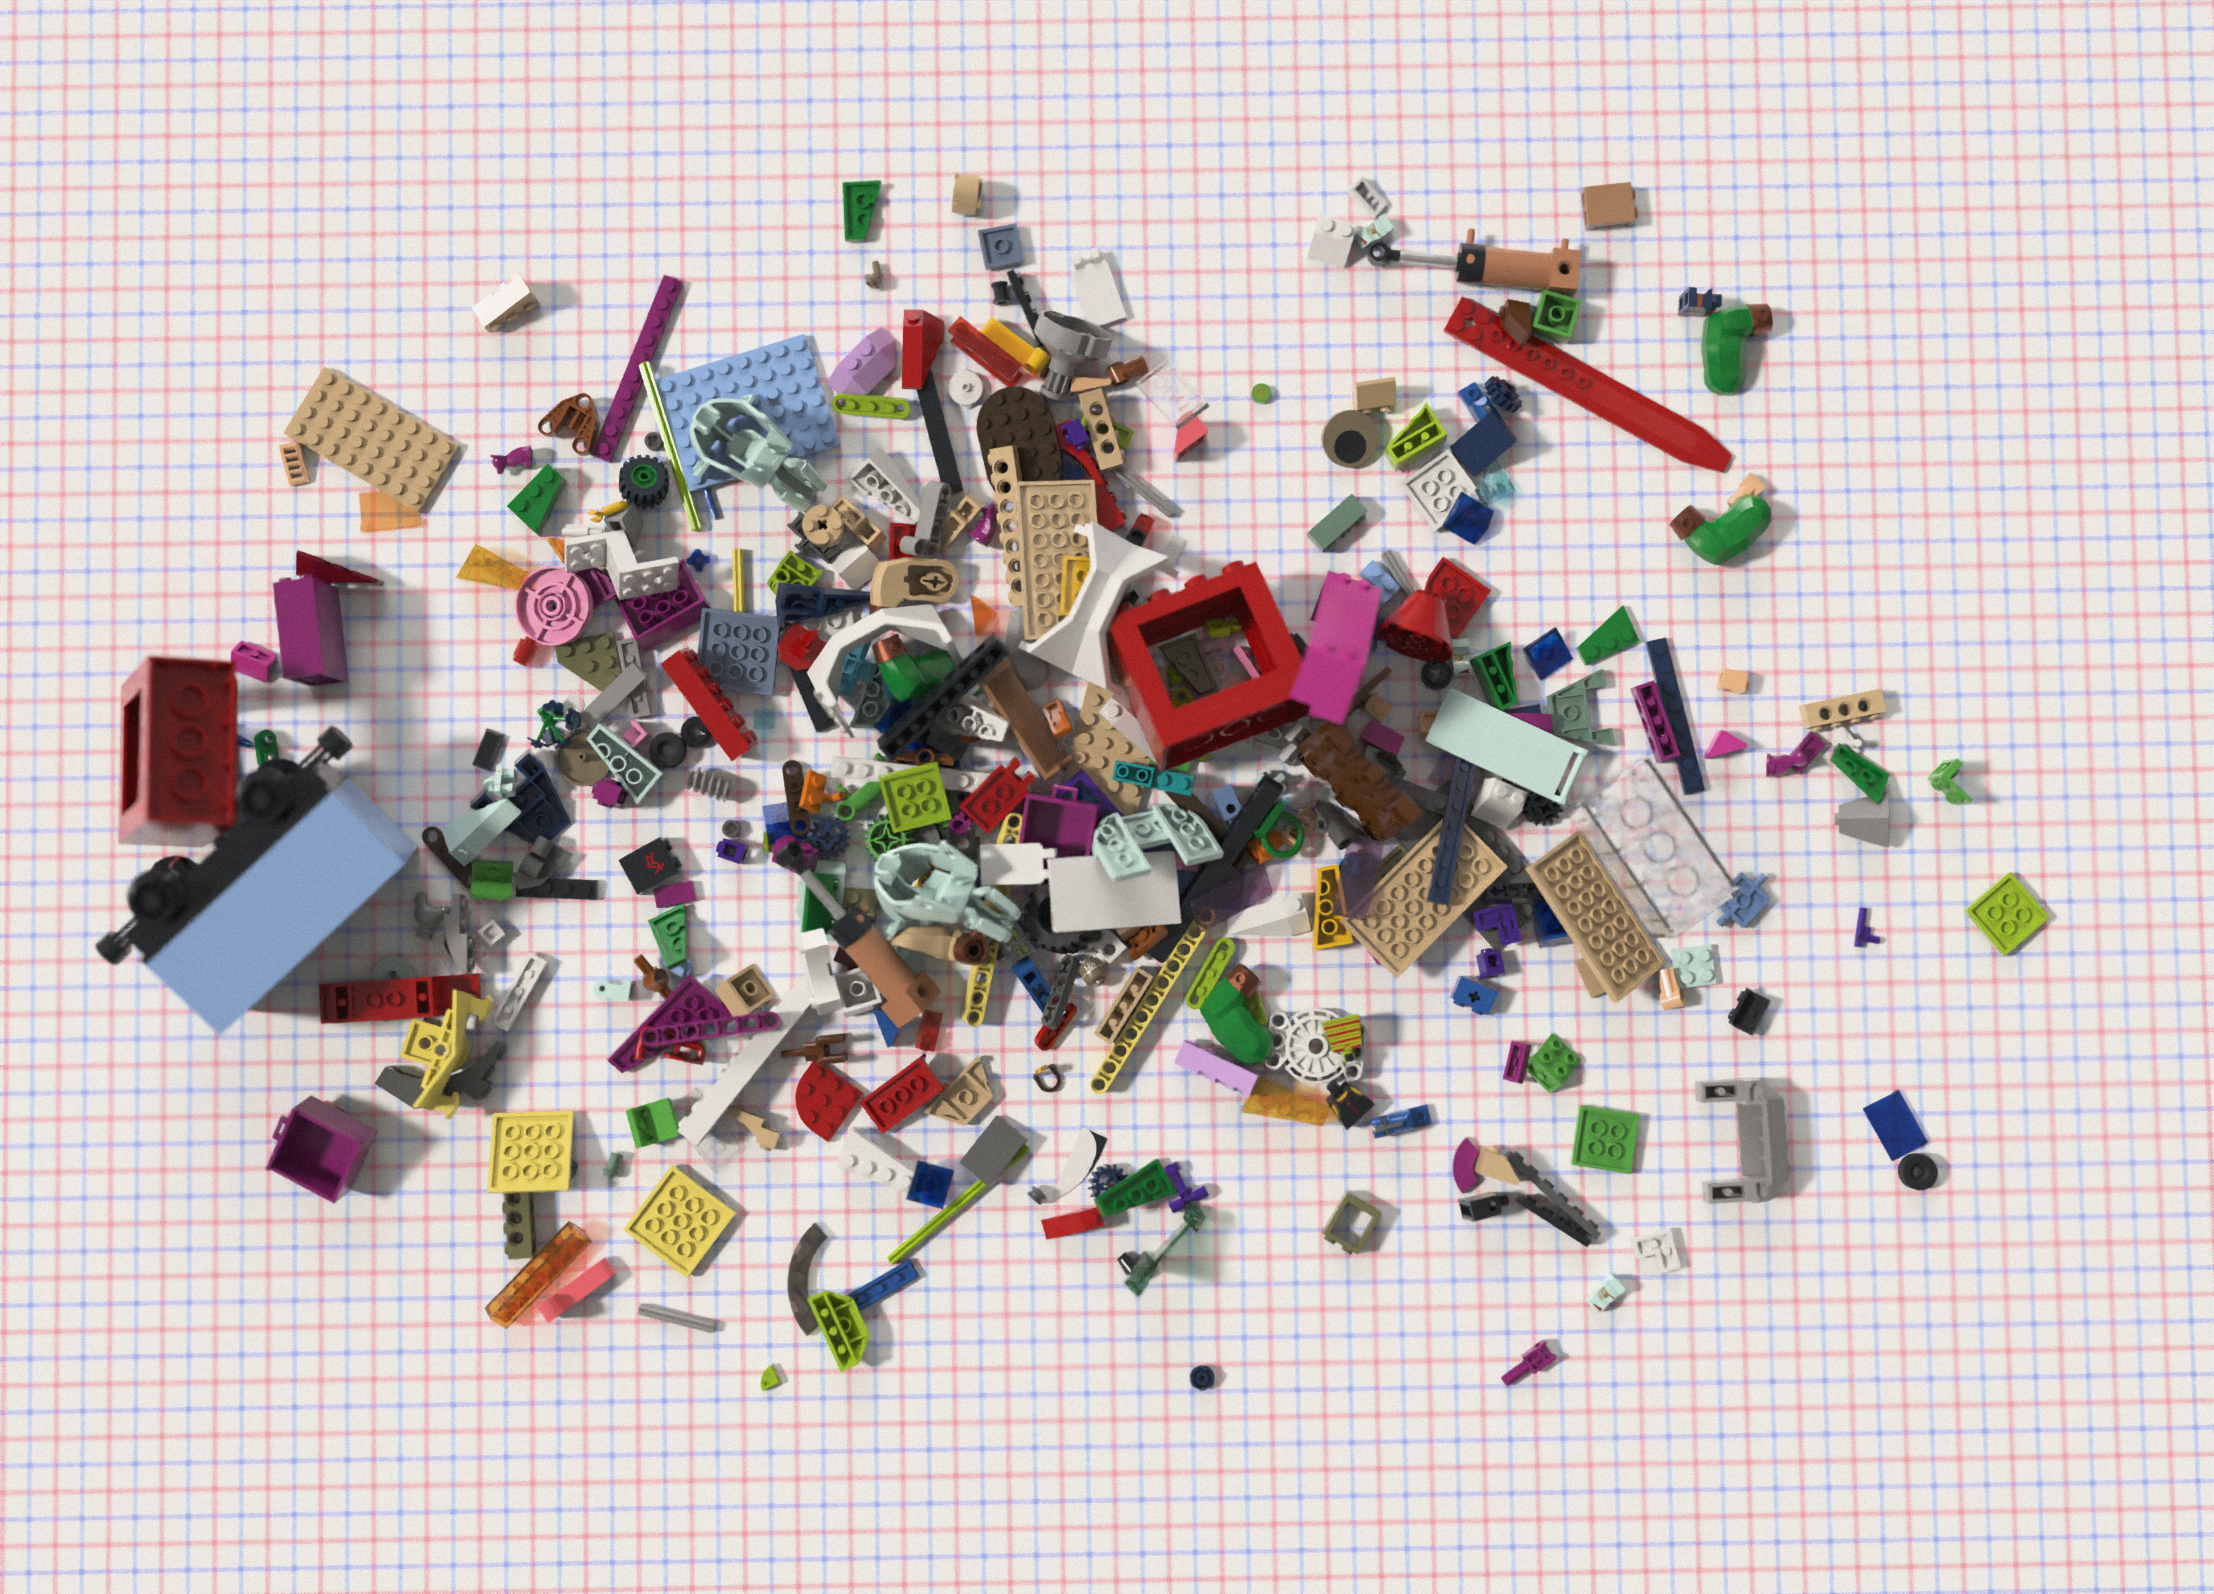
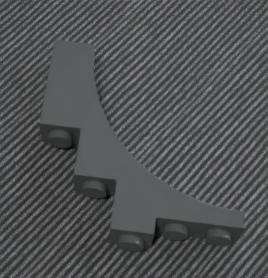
M496 1041L487 1054L474 1065L459 1073L450 1075L443 1094L452 1097L455 1091L460 1095L459 1091H462L476 1101L483 1098L486 1099L492 1090L490 1086L493 1083L486 1078H490L496 1070L494 1065L498 1060L501 1061L507 1052L505 1048L508 1044L503 1041ZM386 1066L374 1083L413 1109H418L413 1107V1105L425 1090V1088L421 1087L424 1077L405 1073L393 1066Z

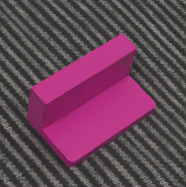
M241 640L232 649L230 660L236 661L237 672L266 683L269 680V669L276 663L278 655Z
M1371 719L1359 740L1395 758L1400 751L1405 737Z

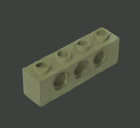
M502 1193L505 1202L502 1203V1212L506 1217V1222L503 1224V1232L507 1234V1242L504 1245L505 1254L508 1255V1260L533 1258L537 1255L533 1193H519L521 1196L520 1202H516L513 1199L514 1193ZM516 1212L522 1215L521 1222H517L514 1219ZM517 1232L523 1235L522 1242L516 1240L515 1235Z

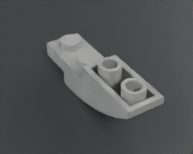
M452 894V914H444L445 936L457 967L462 974L472 975V970L475 969V960L472 958V950H475V939L473 935L465 934V930L468 928V921L465 918V911L468 910V900L465 895Z

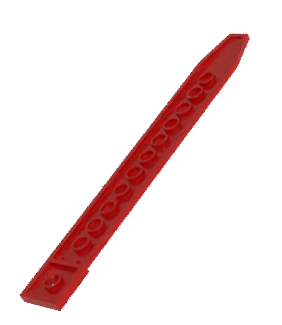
M1464 296L1461 297L1443 330L1444 333L1683 463L1723 473L1733 456L1702 427L1532 334L1524 346L1519 345L1501 327V319L1497 314ZM1465 319H1473L1475 326L1467 327Z

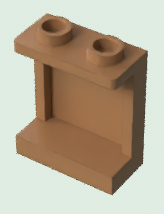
M1631 182L1586 186L1580 192L1585 231L1593 230L1596 226L1624 223L1630 226L1638 217L1637 207H1634L1633 202L1635 200V189L1632 188Z

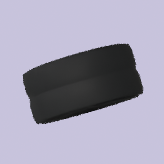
M671 732L658 734L652 739L649 746V754L652 761L663 768L679 766L684 761L687 753L686 744L682 738ZM665 745L673 747V753L670 756L663 754L662 750Z
M1912 1153L1900 1161L1898 1176L1905 1186L1914 1190H1926L1936 1182L1938 1169L1930 1157L1919 1153ZM1916 1166H1920L1923 1170L1920 1177L1913 1175V1169Z

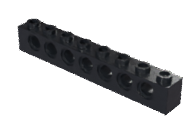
M993 632L877 739L878 748L891 761H894L1010 654L1008 646Z

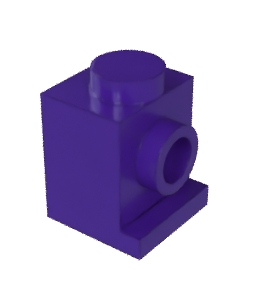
M1079 418L1061 426L1062 433L1067 432L1065 438L1068 445H1073L1076 452L1087 447L1086 444L1089 443V438Z
M723 838L722 841L718 842L716 848L717 857L743 865L749 846ZM734 847L735 853L731 855L729 849Z
M1492 948L1483 949L1481 954L1476 955L1480 973L1479 980L1505 974L1500 950L1493 951Z

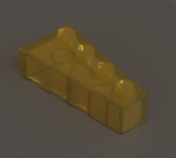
M1258 1075L1249 1097L1245 1098L1240 1111L1323 1126L1331 1107Z

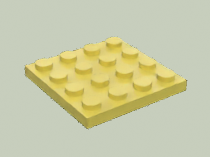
M573 1111L493 1113L487 1192L489 1194L570 1192L575 1113Z
M671 1165L623 1230L688 1278L737 1212L675 1165Z

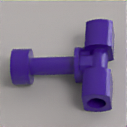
M1178 1161L1164 1167L1167 1176L1172 1175L1179 1189V1192L1176 1193L1178 1197L1167 1202L1173 1214L1184 1209L1185 1205L1193 1200L1197 1202L1209 1195L1203 1184L1193 1189L1191 1186L1186 1187L1178 1171L1181 1169Z

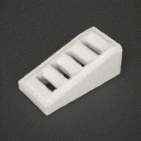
M1363 175L1358 177L1345 190L1373 218H1376L1388 205ZM1360 185L1362 188L1357 192L1355 189ZM1367 191L1368 193L1362 198L1361 195ZM1372 196L1374 199L1368 204L1366 201ZM1378 201L1380 204L1373 210L1371 207Z

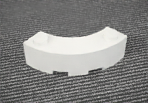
M823 928L799 934L800 942L797 943L799 954H803L813 996L810 997L812 1009L816 1008L818 1016L842 1010L841 998L835 977L831 975V959Z

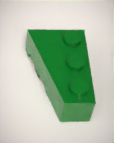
M547 463L507 507L534 533L541 537L543 528L547 520H549L555 503L558 502L567 480Z
M1511 641L1469 660L1489 705L1500 711L1518 703L1516 680L1513 675L1514 664L1510 650Z

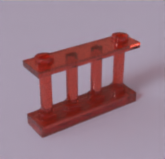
M961 316L949 328L948 333L953 336L950 343L1004 386H1016L1024 376L1019 371L1022 365Z

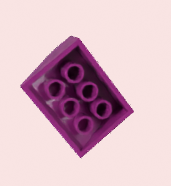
M684 560L679 562L677 590L630 599H615L634 639L644 652L700 621L702 608H711Z

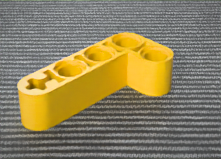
M990 317L979 332L982 338L1036 378L1040 379L1048 368L1051 357L1045 351L1038 347L1036 349L994 318Z

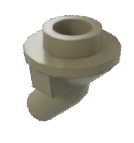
M873 261L871 263L873 274L865 275V283L872 289H880L882 286L879 261Z

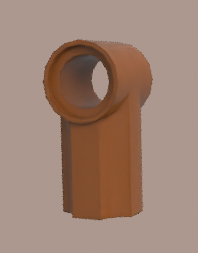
M1143 355L1125 362H1115L1106 368L1114 387L1123 385L1131 378L1148 372Z

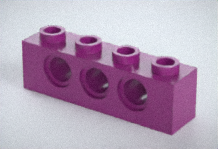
M1654 680L1631 688L1630 690L1656 763L1680 756Z

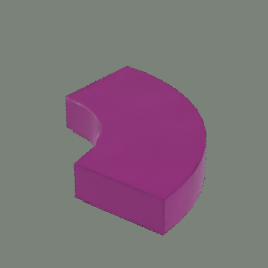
M1467 1137L1460 1142L1453 1156V1177L1462 1194L1478 1181L1474 1175L1473 1165L1475 1158L1480 1152Z

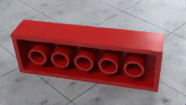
M689 647L680 649L660 665L729 759L734 761L759 744L757 742V735L753 730H749L746 727L744 717L735 712L733 702L728 697H724L721 692L723 690L718 682H713L709 676L711 673L705 665L702 666L697 660L699 659L697 653L693 649L690 650Z

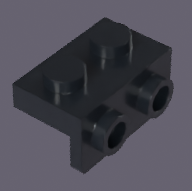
M1746 988L1745 991L1740 992L1737 998L1739 1003L1736 1008H1732L1730 1011L1728 1023L1732 1027L1753 1036L1771 1000Z

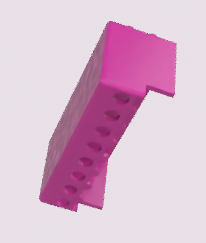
M1328 570L1310 618L1311 621H1314L1308 649L1290 694V698L1311 705L1309 714L1337 724L1345 722L1365 671L1382 595L1381 588L1371 585L1365 579L1358 581L1352 579L1347 573L1337 574Z

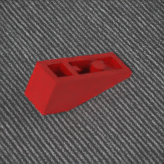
M1096 1205L1041 1220L1046 1240L1104 1226L1102 1215Z

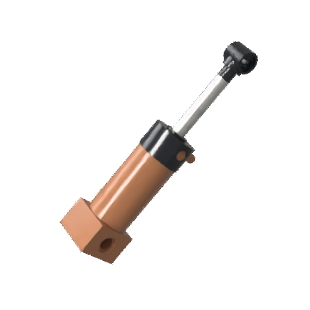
M1469 228L1467 230L1466 243H1460L1456 256L1392 250L1391 246H1387L1383 242L1373 243L1367 255L1369 263L1373 266L1389 264L1391 261L1455 268L1456 283L1484 284L1540 291L1546 289L1572 297L1578 289L1581 250L1568 249L1569 239L1567 238L1561 239V247H1554L1550 253L1487 247L1484 244L1474 243L1475 229ZM1378 250L1382 252L1383 256L1378 258L1374 256L1373 252Z
M790 842L781 848L775 856L777 863L783 868L794 869L836 919L834 925L827 932L847 952L887 1001L881 1008L893 1023L900 1028L922 1014L942 992L925 971L915 975L867 916L870 912L869 906L864 905L860 908L858 905L847 912L843 910L803 862L804 852L798 843Z

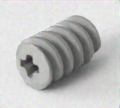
M699 767L696 772L692 771L686 788L690 790L693 787V791L696 793L700 790L702 795L708 792V797L712 798L715 795L718 801L723 797V802L725 803L731 789V779L728 778L726 782H723V776L721 775L717 780L716 773L708 777V770L701 774V768Z

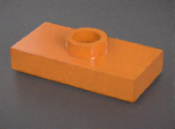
M1059 699L1041 706L1055 739L1073 731Z

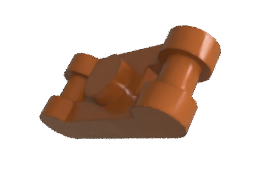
M1165 925L1147 926L1134 938L1127 939L1126 946L1129 949V958L1137 960L1168 934L1167 927Z

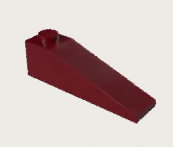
M297 550V576L312 575V577L323 580L331 585L383 586L384 582L376 578L349 570L335 563L332 564L322 558Z

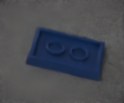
M1492 410L1449 448L1475 478L1516 443L1518 439L1497 413Z

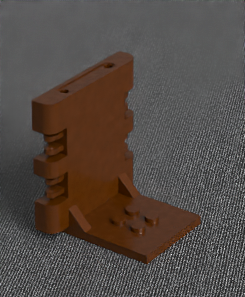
M1388 666L1355 694L1343 724L1327 720L1297 748L1302 754L1298 757V760L1315 778L1319 775L1322 780L1327 781L1332 786L1331 789L1335 793L1333 798L1342 807L1346 805L1350 810H1354L1359 815L1358 818L1362 822L1360 827L1377 845H1380L1413 823L1423 813L1405 791L1400 793L1384 776L1386 771L1377 761L1372 763L1356 745L1358 740L1348 731V717L1370 698L1368 694L1393 672Z

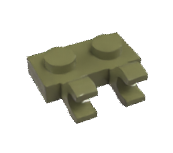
M844 887L842 907L848 908L849 911L858 905L860 908L867 905L870 907V912L867 916H870L871 919L874 918V923H876L877 910H883L876 890Z

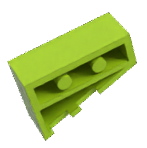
M1427 402L1418 414L1410 420V423L1386 447L1385 456L1395 472L1446 443L1447 433Z

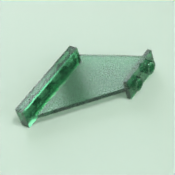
M1192 1203L1188 1206L1182 1217L1184 1222L1151 1256L1145 1251L1138 1256L1124 1281V1284L1137 1297L1144 1293L1158 1263L1191 1227L1196 1233L1199 1231L1205 1216L1198 1206H1194Z

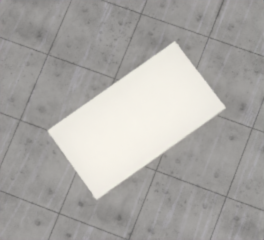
M1175 851L1143 853L1152 868L1151 873L1118 882L1112 881L1101 860L1095 859L1094 856L1047 859L1053 933L1180 924L1181 916Z

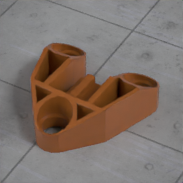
M580 393L560 401L539 421V432L546 437H553L566 425L570 430L578 432L572 443L573 450L581 456L589 455L594 449L600 424L594 400L590 395ZM586 397L589 399V405L582 408L579 405V401ZM550 422L553 425V429L546 433L543 431V425ZM585 441L587 449L578 451L577 444Z

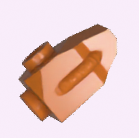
M1274 828L1268 834V839L1271 845L1279 850L1284 841ZM1260 838L1249 840L1244 846L1247 852L1254 858L1252 861L1256 865L1274 858L1264 849Z

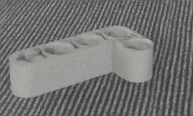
M930 480L926 484L915 537L904 536L901 539L900 550L902 553L927 559H934L938 555L952 491L948 483Z

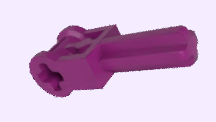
M1546 1340L1539 1341L1522 1354L1523 1361L1501 1376L1506 1386H1510L1530 1370L1536 1374L1557 1358V1355L1553 1354L1547 1347Z

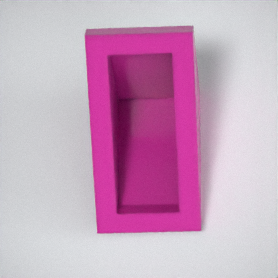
M1719 730L1708 746L1704 759L1748 746L1747 743L1724 730Z

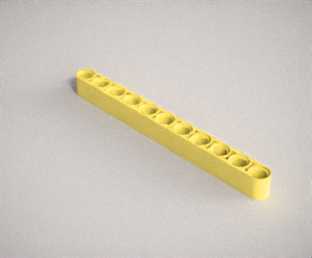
M1010 812L1001 821L996 844H1005V839L1008 836L1012 837L1011 844L1019 843L1023 819L1020 814ZM1015 816L1016 823L1013 826H1010L1009 820L1011 817ZM1011 884L988 885L998 890L1006 898H1009ZM985 897V906L998 914H1005ZM983 933L982 938L985 939L987 935ZM994 938L988 943L990 948L988 959L980 965H971L961 1017L964 1022L972 1027L979 1026L984 1019L1000 942ZM980 973H984L983 980L977 982V976ZM979 992L980 998L977 1001H973V995ZM972 1012H976L975 1019L969 1021V1015Z
M1202 907L1167 958L1096 1071L1090 1083L1094 1093L1102 1094L1108 1089L1215 918V913L1210 907ZM1208 910L1211 913V918L1208 921L1201 920V911ZM1192 927L1200 929L1199 937L1192 938L1189 931ZM1183 943L1188 944L1190 947V951L1186 955H1182L1179 952V946ZM1172 960H1176L1179 963V969L1175 972L1170 971L1168 968V964ZM1161 977H1165L1169 981L1168 986L1164 989L1159 988L1157 985ZM1155 994L1158 997L1156 1005H1149L1147 1003L1149 995ZM1144 1011L1147 1013L1148 1018L1145 1022H1139L1136 1019L1138 1012ZM1134 1028L1137 1031V1036L1134 1039L1127 1038L1125 1034L1127 1029ZM1118 1045L1126 1047V1053L1123 1056H1118L1115 1053V1048ZM1108 1062H1112L1116 1066L1115 1071L1112 1073H1108L1104 1069L1105 1064ZM1097 1079H1102L1105 1082V1087L1101 1090L1094 1087V1081Z

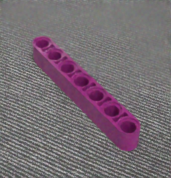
M769 1011L652 1027L642 1032L641 1040L647 1046L661 1047L776 1031L781 1027L782 1018L779 1014ZM775 1016L777 1019L776 1024L769 1027L767 1024L768 1018ZM750 1019H755L757 1022L754 1029H749L747 1026ZM735 1021L737 1025L736 1030L729 1032L727 1029L728 1024ZM711 1024H715L717 1028L716 1032L712 1035H709L707 1031L708 1027ZM695 1027L696 1035L690 1038L687 1034L688 1029ZM670 1030L676 1031V1037L673 1040H669L667 1037ZM654 1032L656 1040L653 1043H649L648 1035Z

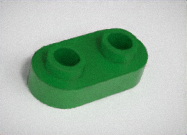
M265 729L257 732L254 736L257 763L260 766L268 761V756L272 759L279 758L276 736L271 730Z

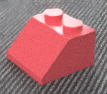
M1195 412L1191 415L1187 413L1179 419L1180 423L1178 424L1173 456L1175 462L1207 439L1208 430Z

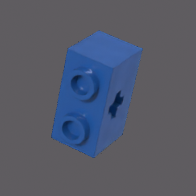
M1458 976L1449 998L1454 999L1453 1003L1464 1008L1465 1005L1472 1007V1012L1482 1016L1483 1013H1490L1498 992L1463 976ZM1475 992L1477 1000L1471 1001L1469 993L1473 994Z

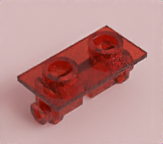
M927 1009L923 1012L915 1048L923 1051H935L943 1013Z

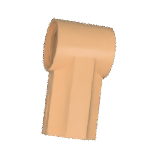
M1750 473L1739 484L1740 487L1726 501L1728 507L1740 496L1745 494L1758 495L1766 485L1753 473Z
M1675 968L1658 971L1657 975L1661 988L1660 1000L1664 1010L1685 1006V996L1682 989L1679 988Z

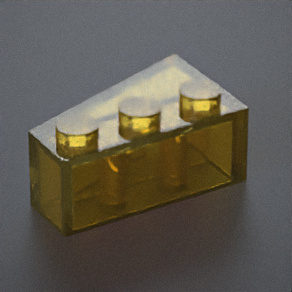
M475 543L456 578L464 582L518 592L529 573Z

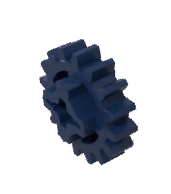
M1492 376L1484 383V388L1487 390L1486 393L1491 396V402L1502 410L1506 409L1508 413L1512 412L1514 414L1522 406V400L1519 399L1520 395L1516 393L1517 389L1513 384L1506 382L1505 379L1500 380L1498 376Z
M827 816V821L823 817L819 818L820 824L817 822L813 823L815 829H810L812 836H808L807 839L812 840V843H810L812 847L820 850V858H823L825 854L827 859H831L832 854L835 858H838V852L844 854L846 852L844 847H850V844L846 842L851 839V836L846 834L850 829H844L843 827L846 823L842 822L839 824V818H835L834 821H832L831 816ZM825 825L824 831L821 834H817L819 829ZM834 826L840 830L841 834L834 830ZM829 832L830 836L837 837V839L830 840V843L829 840L821 838L829 835ZM817 841H820L824 845V849H822L819 846ZM841 841L840 846L834 850V845Z
M1104 1164L1103 1167H1096L1097 1171L1091 1172L1093 1179H1088L1092 1186L1087 1187V1189L1093 1192L1090 1198L1099 1196L1109 1189L1104 1187L1105 1185H1115L1126 1178L1128 1174L1122 1175L1123 1168L1117 1169L1116 1164L1111 1166L1110 1164Z

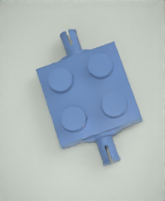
M1739 872L1713 900L1724 913L1716 923L1723 927L1731 919L1741 928H1744L1771 900L1760 887L1768 877L1761 873L1753 881L1742 872Z

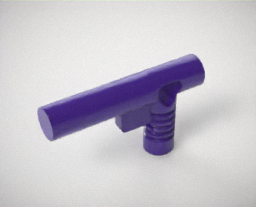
M1859 907L1854 947L1862 948L1863 942L1880 943V937L1870 936L1871 927L1865 926L1868 908ZM1859 934L1863 937L1861 940H1858Z

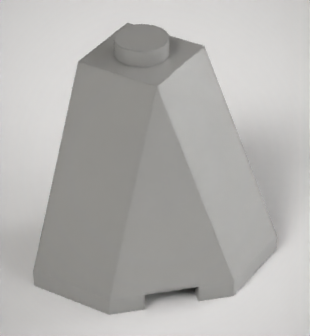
M1888 791L1883 792L1882 798L1877 804L1867 796L1839 805V813H1834L1835 825H1839V833L1882 847H1889Z

